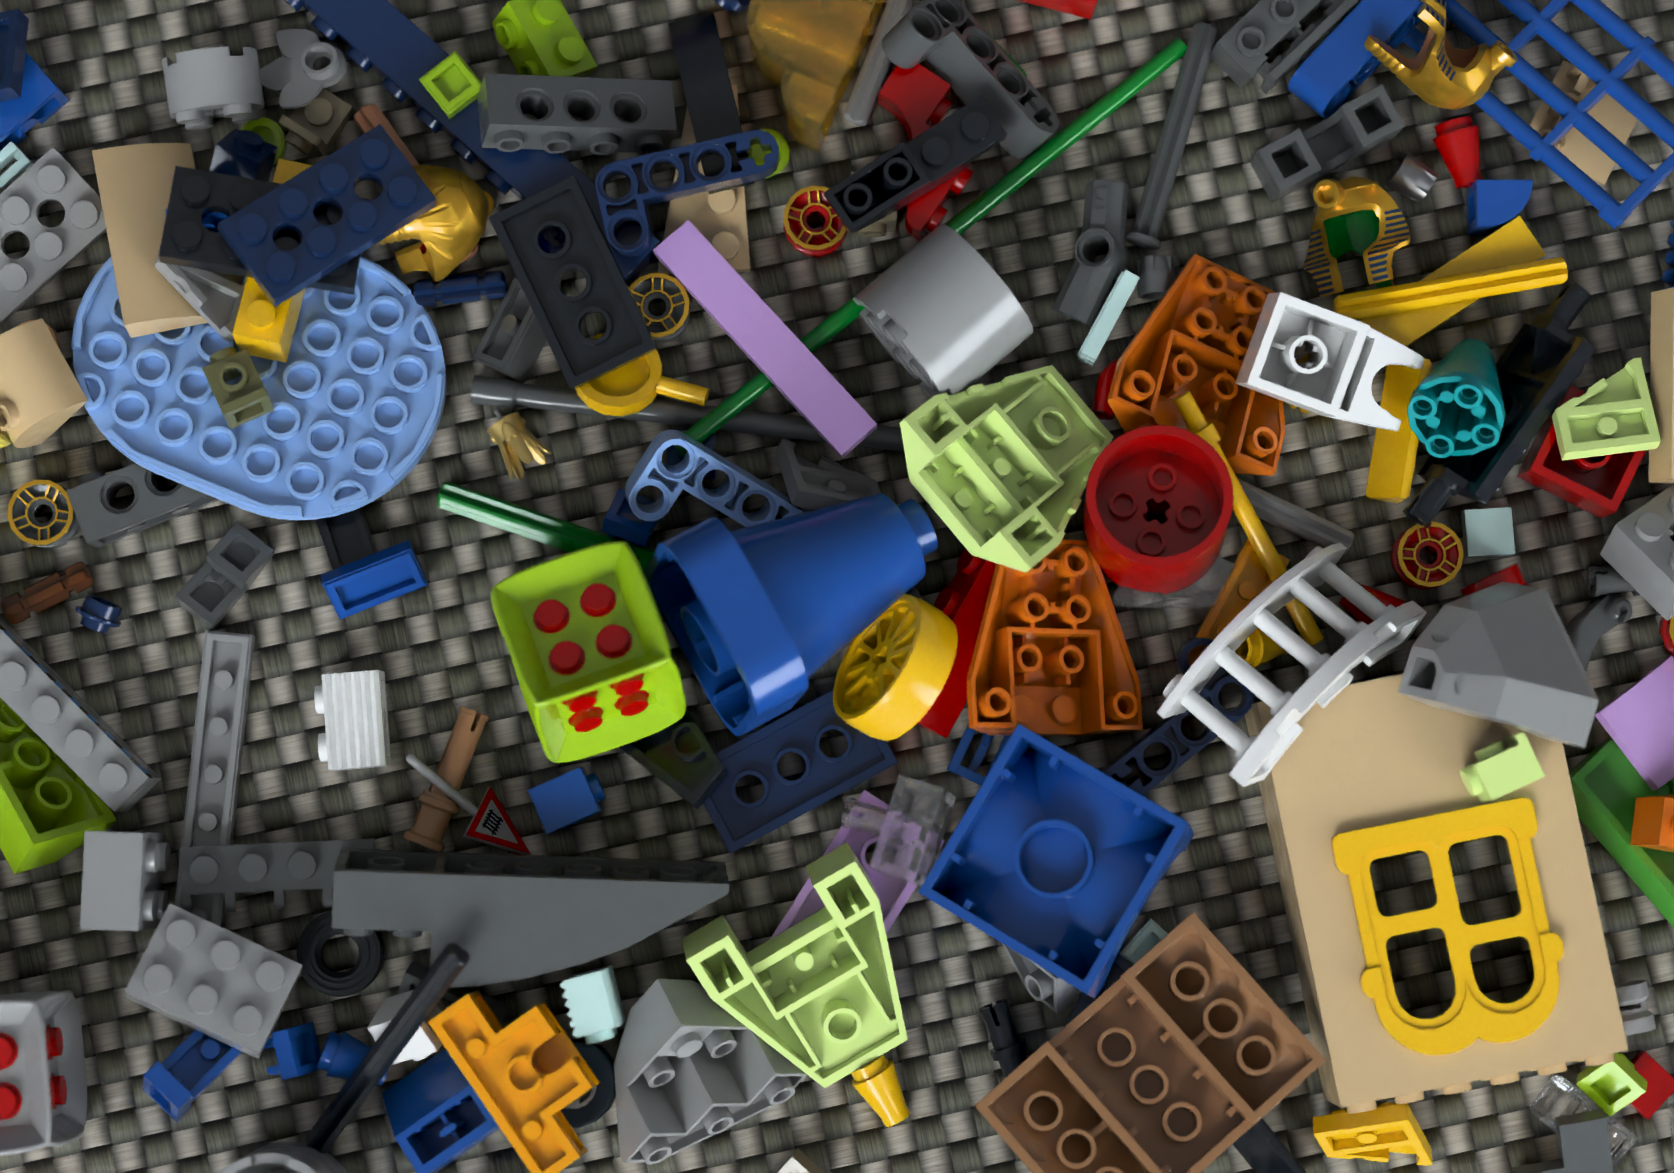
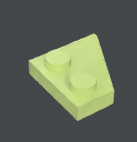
M1641 357L1633 358L1626 363L1623 369L1608 379L1602 378L1590 386L1582 396L1573 397L1559 406L1552 415L1562 461L1657 449L1661 442Z

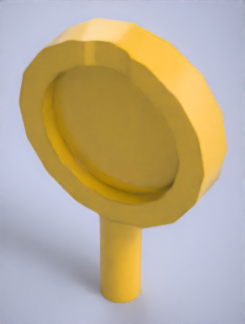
M604 333L597 334L591 340L600 338ZM657 350L576 389L578 397L588 408L603 415L625 416L637 413L650 405L657 394L701 406L706 405L709 396V388L662 376V363Z

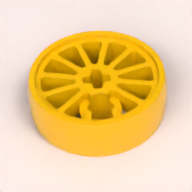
M908 594L902 596L850 643L839 666L833 688V706L836 714L853 728L869 737L882 741L896 739L909 731L933 705L950 674L958 642L957 629L954 622L944 612L925 600Z

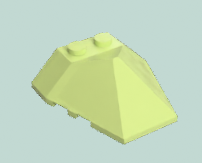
M1053 365L1007 376L1000 382L985 386L983 383L970 386L966 391L950 395L947 392L934 395L900 422L910 483L971 555L1025 573L1060 545L1065 535L1064 530L1082 501L1080 498L1087 486L1092 466L1100 453L1113 439L1112 434Z

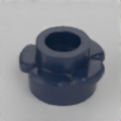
M87 594L82 606H76V612L83 616L80 624L87 628L107 634L110 627L116 628L121 625L118 619L123 608L108 600Z

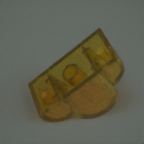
M751 0L747 12V27L752 61L765 79L781 87L782 114L785 125L794 139L804 147L819 153L885 0Z

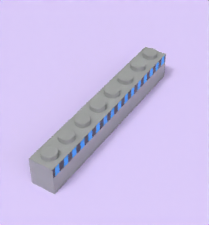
M0 617V698L114 812H128L161 777Z

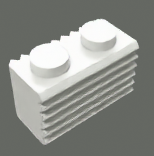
M370 670L321 675L322 685L315 686L314 689L317 714H324L326 733L318 734L320 761H328V770L331 771L391 766L384 671Z

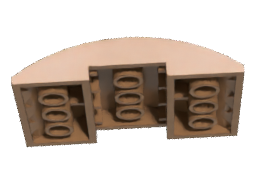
M1193 912L1121 975L1112 986L1052 1039L1043 1044L974 1106L1032 1173H1201L1322 1065L1326 1059Z

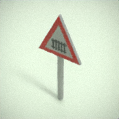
M413 754L407 755L406 761L473 816L463 837L519 854L531 855L491 787L487 788L477 808Z

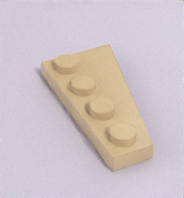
M736 84L731 86L739 115L738 90ZM688 106L680 147L696 143ZM700 160L698 170L702 175H704ZM677 169L675 170V176H674V182H673V184L676 182L677 177H678V170H677ZM745 186L713 194L703 192L670 200L663 241L689 220L737 273L751 272ZM659 261L657 273H665L674 277Z

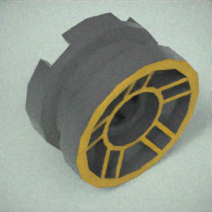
M650 273L639 277L630 285L629 289L655 342L666 343L675 340L685 331L690 321L691 305L686 289L676 278L665 273ZM650 301L652 303L664 301L666 303L665 313L661 316L651 315L648 306Z
M33 480L23 484L13 493L8 504L7 518L11 530L21 540L40 548L55 549L66 545V542L74 535H77L80 529L66 491L68 489L50 480ZM45 505H48L52 508L53 516L51 520L43 523L41 520L36 519V515L41 514L45 509Z

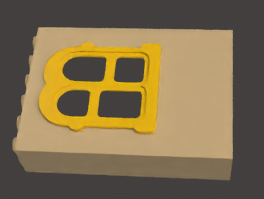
M1403 674L1349 684L1324 709L1315 703L1297 723L1303 729L1301 734L1278 760L1267 777L1259 781L1313 1046L1326 1059L1318 1067L1324 1099L1339 1106L1340 1109H1347L1348 1113L1374 1110L1377 1108L1376 1101L1382 1099H1395L1396 1104L1420 1101L1425 1099L1423 1091L1432 1089L1442 1090L1443 1094L1466 1092L1472 1090L1471 1082L1477 1080H1490L1491 1085L1511 1083L1520 1080L1518 1072L1537 1071L1538 1075L1561 1073L1567 1071L1566 1063L1572 1061H1585L1586 1066L1606 1064L1615 1061L1614 1053L1628 1050L1563 743L1541 738L1510 724L1434 708L1398 693ZM1263 701L1253 703L1251 709L1245 714L1249 737L1251 735L1258 736L1273 718L1270 714L1271 708ZM1524 731L1545 777L1493 801L1481 802L1478 795L1471 796L1462 781L1460 770L1465 768L1464 766L1477 761L1474 752L1500 740L1505 748L1508 745L1504 737L1512 733ZM1494 835L1503 836L1508 845L1520 901V911L1514 917L1468 925L1461 916L1448 850L1455 843ZM1413 851L1425 852L1429 859L1436 892L1435 905L1428 909L1393 916L1381 915L1377 908L1370 875L1371 862L1378 858ZM1439 928L1445 935L1455 982V995L1450 1007L1443 1014L1432 1019H1419L1409 1015L1398 1002L1388 961L1386 942L1395 935ZM1522 936L1528 941L1533 962L1534 979L1531 987L1521 999L1514 1002L1497 1003L1492 1001L1478 988L1471 964L1470 950L1477 944Z

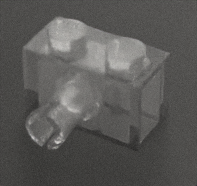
M899 775L888 809L861 802L851 797L847 801L845 808L849 809L852 813L863 816L860 818L843 812L841 825L844 828L855 829L879 837L869 866L870 868L884 876L921 887L936 862L956 797L943 787Z

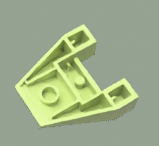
M848 842L806 866L811 882L826 907L748 953L723 915L682 938L686 960L709 997L824 1088L908 1040L880 902L869 876Z

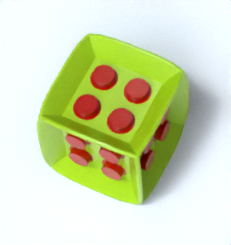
M607 542L576 550L521 570L493 586L491 590L493 611L512 658L520 689L544 753L551 762L576 761L615 749L655 734L671 726L684 716L686 712V699L680 672L671 657L667 633L645 574L627 542Z

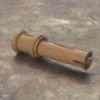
M460 706V712L436 770V774L458 792L486 721L488 722L489 719L484 714H479ZM431 783L429 791L424 789L423 793L419 794L417 799L421 803L411 830L405 831L402 838L443 852L445 845L442 843L443 837L452 815H458L460 808L454 800Z

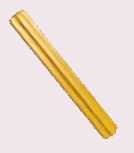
M1556 257L1338 295L1333 299V310L1335 313L1357 320L1562 284L1568 280V269L1565 259Z

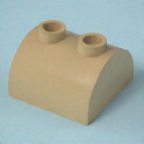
M43 318L24 323L0 334V430L7 432L16 448H27L42 444L88 401Z

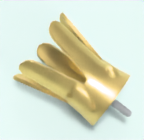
M495 410L494 414L498 421L487 430V433L490 435L491 441L499 446L510 479L513 478V473L518 479H522L524 476V469L520 460L525 464L531 463L532 459L539 464H546L547 458L542 451L547 454H552V452L527 430L525 419L520 416L519 412H513L502 417L499 411Z

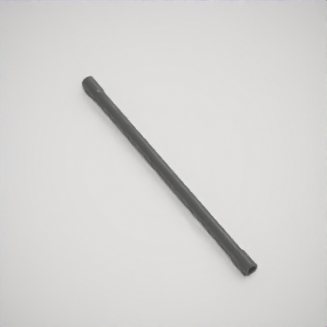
M474 376L471 389L472 404L505 408L525 407L692 427L717 407L654 399L650 405L637 413L625 416L603 415L588 408L578 397L576 390L523 384L515 380ZM743 409L718 429L827 443L803 416ZM877 425V429L857 445L858 447L904 452L901 429L899 427Z

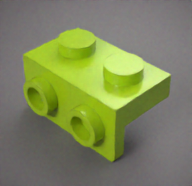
M511 0L505 4L492 22L496 39L500 46L508 53L517 69L518 75L586 77L591 75L598 67L561 0Z

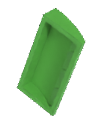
M1609 736L1569 771L1578 817L1674 928V853L1630 845L1636 797L1674 794V778L1659 789L1652 791L1611 736Z

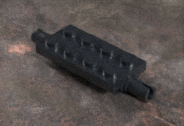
M1566 281L1544 315L1538 314L1531 325L1524 323L1495 364L1506 415L1498 443L1474 455H1450L1447 458H1437L1431 455L1418 473L1425 480V483L1408 507H1405L1403 510L1404 514L1412 521L1429 528L1432 524L1431 522L1450 495L1456 496L1458 494L1487 504L1492 495L1499 490L1504 478L1519 457L1528 449L1533 437L1545 420L1555 411L1557 403L1574 379L1581 374L1584 365L1596 350L1585 338L1573 336L1568 330L1586 303L1591 300V295L1583 287Z

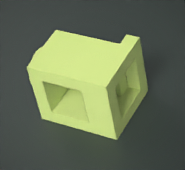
M1524 731L1512 733L1504 737L1508 745L1505 748L1500 740L1474 752L1477 761L1464 766L1465 768L1460 770L1462 781L1471 796L1478 795L1481 802L1493 801L1545 777Z

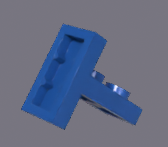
M194 1030L162 1063L157 1061L143 1075V1090L177 1123L191 1109L192 1102L243 1052Z

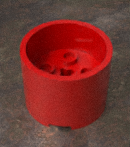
M1151 425L1126 432L1113 440L1097 457L1090 471L1083 518L1084 540L1088 542L1102 573L1124 589L1128 587L1142 592H1161V595L1180 591L1201 579L1211 569L1219 556L1233 508V485L1225 462L1217 451L1204 439L1190 431L1173 426ZM1151 511L1155 516L1163 513L1165 515L1163 524H1160L1156 519L1150 522L1146 521L1148 512Z

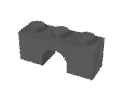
M1381 84L1340 106L1334 114L1302 132L1298 128L1259 149L1250 161V164L1273 203L1394 139L1405 124Z

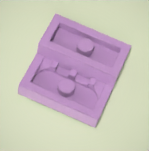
M1670 656L1656 665L1634 685L1618 694L1595 714L1597 720L1652 791L1659 789L1674 778V657Z

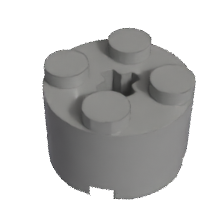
M229 46L209 47L175 53L177 63L168 57L163 58L162 67L170 118L175 119L177 124H185L187 130L211 128L214 126V118H232V123L242 124L260 119L259 111L265 108L257 50L251 47H242L243 56H230Z

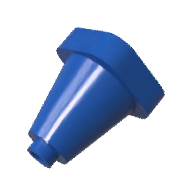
M878 493L729 531L718 518L710 517L659 543L646 569V576L663 619L710 703L726 727L734 735L741 736L790 710L808 689L809 677L920 582L926 574L924 556L937 550L938 541L930 519L915 500L908 499L896 505L888 496Z

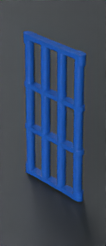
M1444 0L1446 2V18L1476 44L1486 43L1491 47L1499 40L1507 45L1517 56L1518 61L1511 68L1507 66L1504 68L1562 116L1563 119L1545 137H1542L1489 90L1475 104L1530 151L1529 156L1536 162L1541 160L1600 211L1598 216L1613 229L1622 225L1623 221L1674 170V152L1654 170L1590 116L1588 112L1608 94L1674 150V124L1621 80L1641 60L1674 88V62L1654 46L1656 42L1649 36L1644 38L1600 0H1552L1542 11H1539L1528 0H1498L1527 25L1508 44L1456 0ZM1570 1L1630 51L1613 70L1610 71L1551 21ZM1415 27L1400 44L1405 43L1418 54L1426 36ZM1536 34L1596 84L1578 104L1518 54ZM1573 127L1641 184L1622 204L1554 147Z

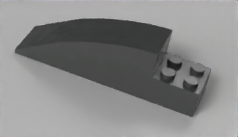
M341 849L333 871L332 929H343V933L349 936H369L373 934V930H393V935L401 938H416L422 936V931L431 932L430 968L448 944L456 943L461 949L468 951L470 960L449 988L481 986L550 973L626 949L729 894V879L725 862Z

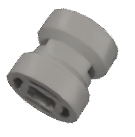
M1647 980L1615 983L1619 1006H1625L1620 1007L1625 1036L1656 1029L1654 1013L1648 1010L1646 999L1650 995Z

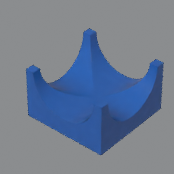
M1018 723L918 893L1092 998L1097 999L1106 985L1111 966L1143 906L1172 862L1182 851H1185L1194 833L1187 821Z

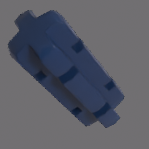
M501 270L485 272V275L481 277L478 276V273L446 276L440 282H434L433 278L420 279L414 284L416 303L423 307L436 306L437 301H442L443 305L481 300V296L487 295V299L503 298L507 293L506 277Z

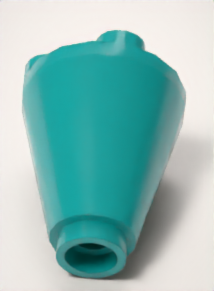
M1466 339L1455 345L1412 392L1407 410L1410 428L1418 439L1425 444L1426 450L1432 456L1447 458L1450 455H1474L1495 446L1499 441L1506 417L1494 356L1490 348L1480 340Z

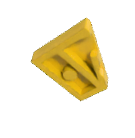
M1386 1102L1377 1105L1376 1109L1366 1112L1348 1113L1347 1110L1340 1109L1332 1111L1329 1115L1313 1117V1134L1327 1157L1343 1159L1362 1158L1368 1161L1388 1162L1389 1152L1416 1154L1417 1165H1433L1432 1148L1408 1103L1396 1104Z

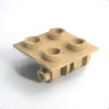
M1564 60L1552 80V83L1576 104L1596 86L1578 68ZM1608 94L1588 112L1590 116L1624 145L1638 120ZM1542 100L1530 126L1542 137H1545L1563 117ZM1574 127L1554 146L1591 179L1602 185L1606 183L1615 165L1611 158Z

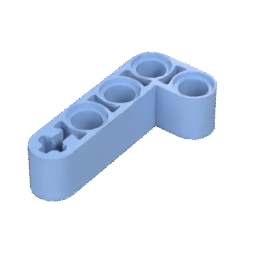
M665 430L652 440L625 485V496L633 514L644 521H656L663 518L669 512L682 490L687 491L745 527L776 520L777 513L784 518L807 512L797 506H792L787 495L677 430ZM680 445L686 449L684 459L676 465H667L661 461L662 454L667 447ZM717 469L725 472V480L720 487L707 489L702 486L703 477L707 472ZM653 485L660 489L659 498L654 503L643 505L636 501V495L641 488ZM752 494L765 496V503L759 511L747 513L742 510L743 502L748 496Z

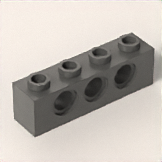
M485 73L477 97L482 148H497L502 152L536 149L553 154L566 151H591L596 155H607L613 152H632L642 156L668 150L677 132L672 81ZM524 114H531L537 119L528 118ZM571 115L578 116L584 121L576 120ZM618 117L625 118V119H627L630 123L624 122V121L620 120Z
M129 458L122 462L123 468L106 474L104 470L86 474L77 480L78 486L66 490L85 542L96 548L219 501V499L180 483L173 490L162 492L159 486L161 476L139 466ZM132 486L135 493L132 504L125 509H118L115 504L117 492L123 487Z

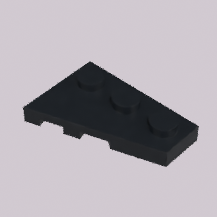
M687 707L684 716L671 726L640 740L618 747L697 810L728 774V771Z

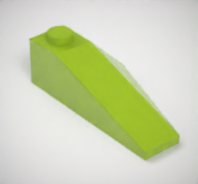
M0 698V849L13 873L17 874L57 862L84 844L85 831H105L113 826L117 820L109 806Z

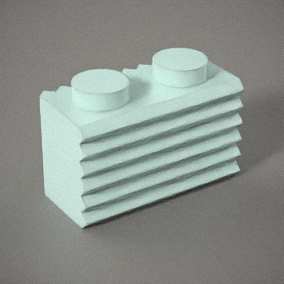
M609 965L571 975L562 981L559 987L565 990L562 997L567 999L564 1006L570 1009L567 1016L572 1018L569 1025L575 1028L572 1035L577 1038L584 1036L586 1045L614 1038V1035L618 1034L617 1027H620L626 1021L613 966Z

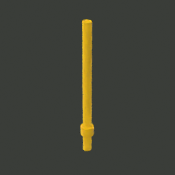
M1184 392L1175 397L1173 401L1189 431L1208 442L1225 462L1233 485L1234 499L1232 510L1273 583L1287 572V569L1218 442L1221 440V437L1214 424L1206 422L1191 392ZM1294 598L1285 605L1304 641L1312 646L1323 640L1324 637L1308 607L1297 598Z

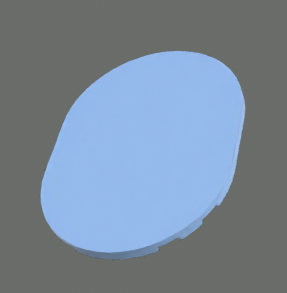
M362 256L360 257L354 295L306 287L286 363L250 355L268 393L274 411L231 430L202 368L211 364L209 361L210 356L221 349L234 347L239 352L234 339L231 342L223 339L209 323L130 338L123 323L111 257L92 279L78 307L71 341L75 378L88 400L84 404L87 412L106 439L124 456L151 472L261 516L284 520H316L354 511L373 502L399 484L415 468L431 444L441 421L446 395V367L436 328L423 306L416 303L415 296L407 285L379 264ZM242 375L225 383L235 385L240 382Z

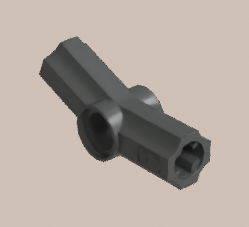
M1109 179L1093 180V182L1086 183L1082 233L1076 240L1074 247L1076 259L1052 308L1090 327L1114 278H1117L1122 271L1126 270L1130 260L1129 251L1125 245L1129 186L1124 182H1116ZM1105 245H1109V252L1105 259L1095 263V256L1098 250Z

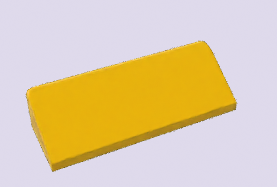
M1430 359L1424 360L1421 369H1413L1403 365H1387L1380 407L1402 422L1398 431L1376 428L1365 492L1366 497L1369 499L1399 504L1410 497L1419 439L1410 428L1407 410L1412 392L1431 371L1432 363Z

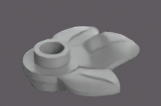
M294 28L276 32L277 43L283 56L260 69L262 87L269 92L280 93L279 103L281 108L296 109L314 101L323 88L333 86L339 82L346 72L347 64L344 55L338 48L329 43L320 42L318 36L313 31Z

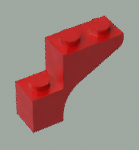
M920 64L910 69H904L896 65L878 92L877 104L896 117L904 127L909 141L931 128V123L936 125L946 117L953 105L948 100L951 84ZM970 163L966 165L963 171L907 205L905 228L910 236L919 241L926 230L931 232L942 223L948 212L947 209L942 207L951 192L959 196L974 173L968 168Z

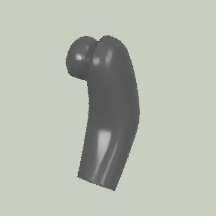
M1607 594L1600 597L1574 616L1566 627V632L1585 671H1587L1598 639L1618 624L1628 621L1632 615L1630 602L1617 594Z

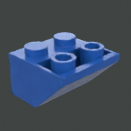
M446 1049L382 1093L394 1138L417 1173H437L500 1129Z

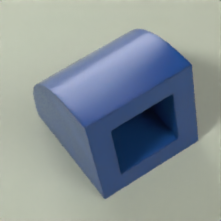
M1476 180L1466 189L1467 235L1490 234L1510 222L1527 204L1532 192L1533 180Z

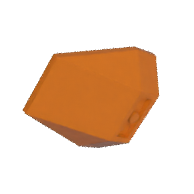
M1197 254L1191 256L1118 359L1107 402L1124 432L1151 425L1173 426L1189 431L1173 399L1184 392L1190 391L1206 422H1212L1220 435L1221 440L1218 444L1234 473L1266 476L1275 474L1286 432L1283 401L1235 384L1267 295L1275 293V291Z
M1062 539L1060 545L1026 573L996 563L967 676L968 722L970 729L987 735L1011 736L1019 723L1039 736L1078 737L1143 730L1140 681L1100 565L1094 558L1087 541Z

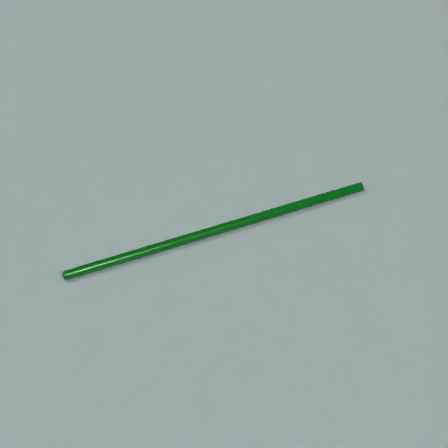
M1175 38L947 221L945 225L955 230L959 235L964 233L1185 55L1186 44L1180 38ZM851 298L801 338L800 341L813 354L860 316L859 313L865 307L858 306L853 298ZM760 371L690 427L684 434L702 443L771 388L773 384ZM673 445L681 457H684L686 449L680 445Z

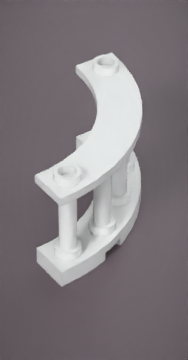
M1340 542L1323 549L1320 546L1315 547L1304 560L1270 584L1220 632L1184 675L1180 673L1175 676L1163 692L1166 700L1157 713L1164 719L1188 710L1236 751L1235 757L1239 761L1229 775L1243 787L1262 781L1267 777L1278 760L1303 731L1302 727L1297 723L1315 703L1324 709L1351 683L1354 676L1349 671L1362 661L1371 667L1382 658L1401 650L1427 613L1414 601L1404 603L1398 607H1394L1392 604L1385 606L1338 568L1336 564L1347 549ZM1324 581L1327 582L1374 622L1369 625L1363 621L1357 623L1317 591L1315 587L1321 586ZM1294 598H1297L1346 638L1344 645L1332 656L1328 653L1321 655L1273 614ZM1257 628L1262 630L1309 669L1308 676L1310 678L1294 694L1290 691L1283 693L1234 652ZM1221 666L1271 708L1270 714L1273 718L1258 736L1251 735L1249 737L1199 695L1206 683Z

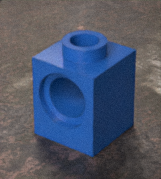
M584 767L576 768L528 790L546 834H552L602 812L599 801L606 799L605 792L596 773L587 775Z

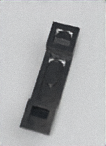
M714 12L668 23L696 143L742 133ZM736 148L728 149L733 161V172L741 171L738 161L749 157L738 158ZM716 154L704 156L701 159L704 176L714 177L719 175L725 166L724 159ZM751 181V182H747V183H743V184H738V185H734V186H730V187H725V188H721V189H716V190H712V191H708V192H709V194H713V193H717V192H721V191H725V190H730V189H734V188H738V187H742V186L754 184L755 182H754V181Z

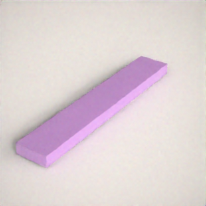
M689 220L653 249L657 259L841 459L877 429V423Z

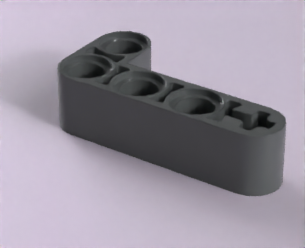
M922 0L913 6L882 39L884 53L895 65L904 69H910L927 59L940 76L951 84L953 91L966 105L981 95L1007 133L1006 139L999 144L1015 158L1026 159L1059 128V120L1053 108L959 0Z

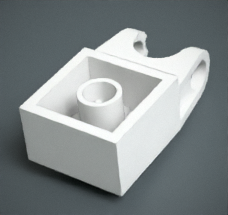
M1276 292L1267 295L1235 384L1321 416L1398 431L1402 421L1381 408L1373 398L1371 389L1373 378L1386 365H1403L1413 369H1421L1425 359L1417 352L1371 328L1368 324L1285 293ZM1304 343L1306 346L1303 352L1310 354L1308 362L1297 364L1296 358H1294V351L1296 347H1301Z

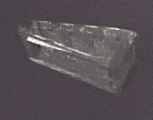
M1556 1074L1533 1101L1528 1111L1557 1134L1555 1117L1575 1114L1581 1106L1584 1107L1582 1112L1601 1108L1575 1085ZM1606 1114L1609 1131L1612 1129L1616 1132L1610 1139L1614 1170L1638 1137L1613 1116L1609 1117Z

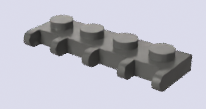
M374 838L179 847L181 908L192 913L194 907L192 895L225 893L226 912H236V893L274 891V909L284 910L285 890L322 889L323 908L332 907L333 871L341 849L375 850Z

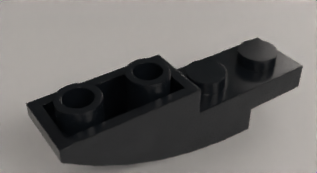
M980 95L908 143L901 142L824 192L823 195L849 234L855 233L901 209L963 171L968 163L1004 141L1007 133Z

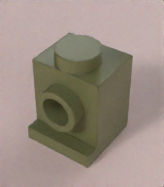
M228 347L210 356L209 361L211 364L203 367L202 370L230 430L274 411L268 393L247 349L237 352L236 348ZM242 375L240 382L235 385L225 383Z

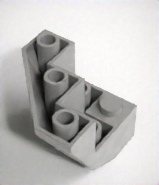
M1500 582L1444 604L1412 645L1398 693L1434 708L1510 724L1541 738L1582 748L1586 746L1599 702L1548 592L1542 588L1508 582Z
M657 979L630 1009L614 1061L619 1155L623 1163L646 1162L649 1165L659 1163L694 1144L787 1101L794 1095L795 1087L807 1074L714 1002L701 984L693 980Z

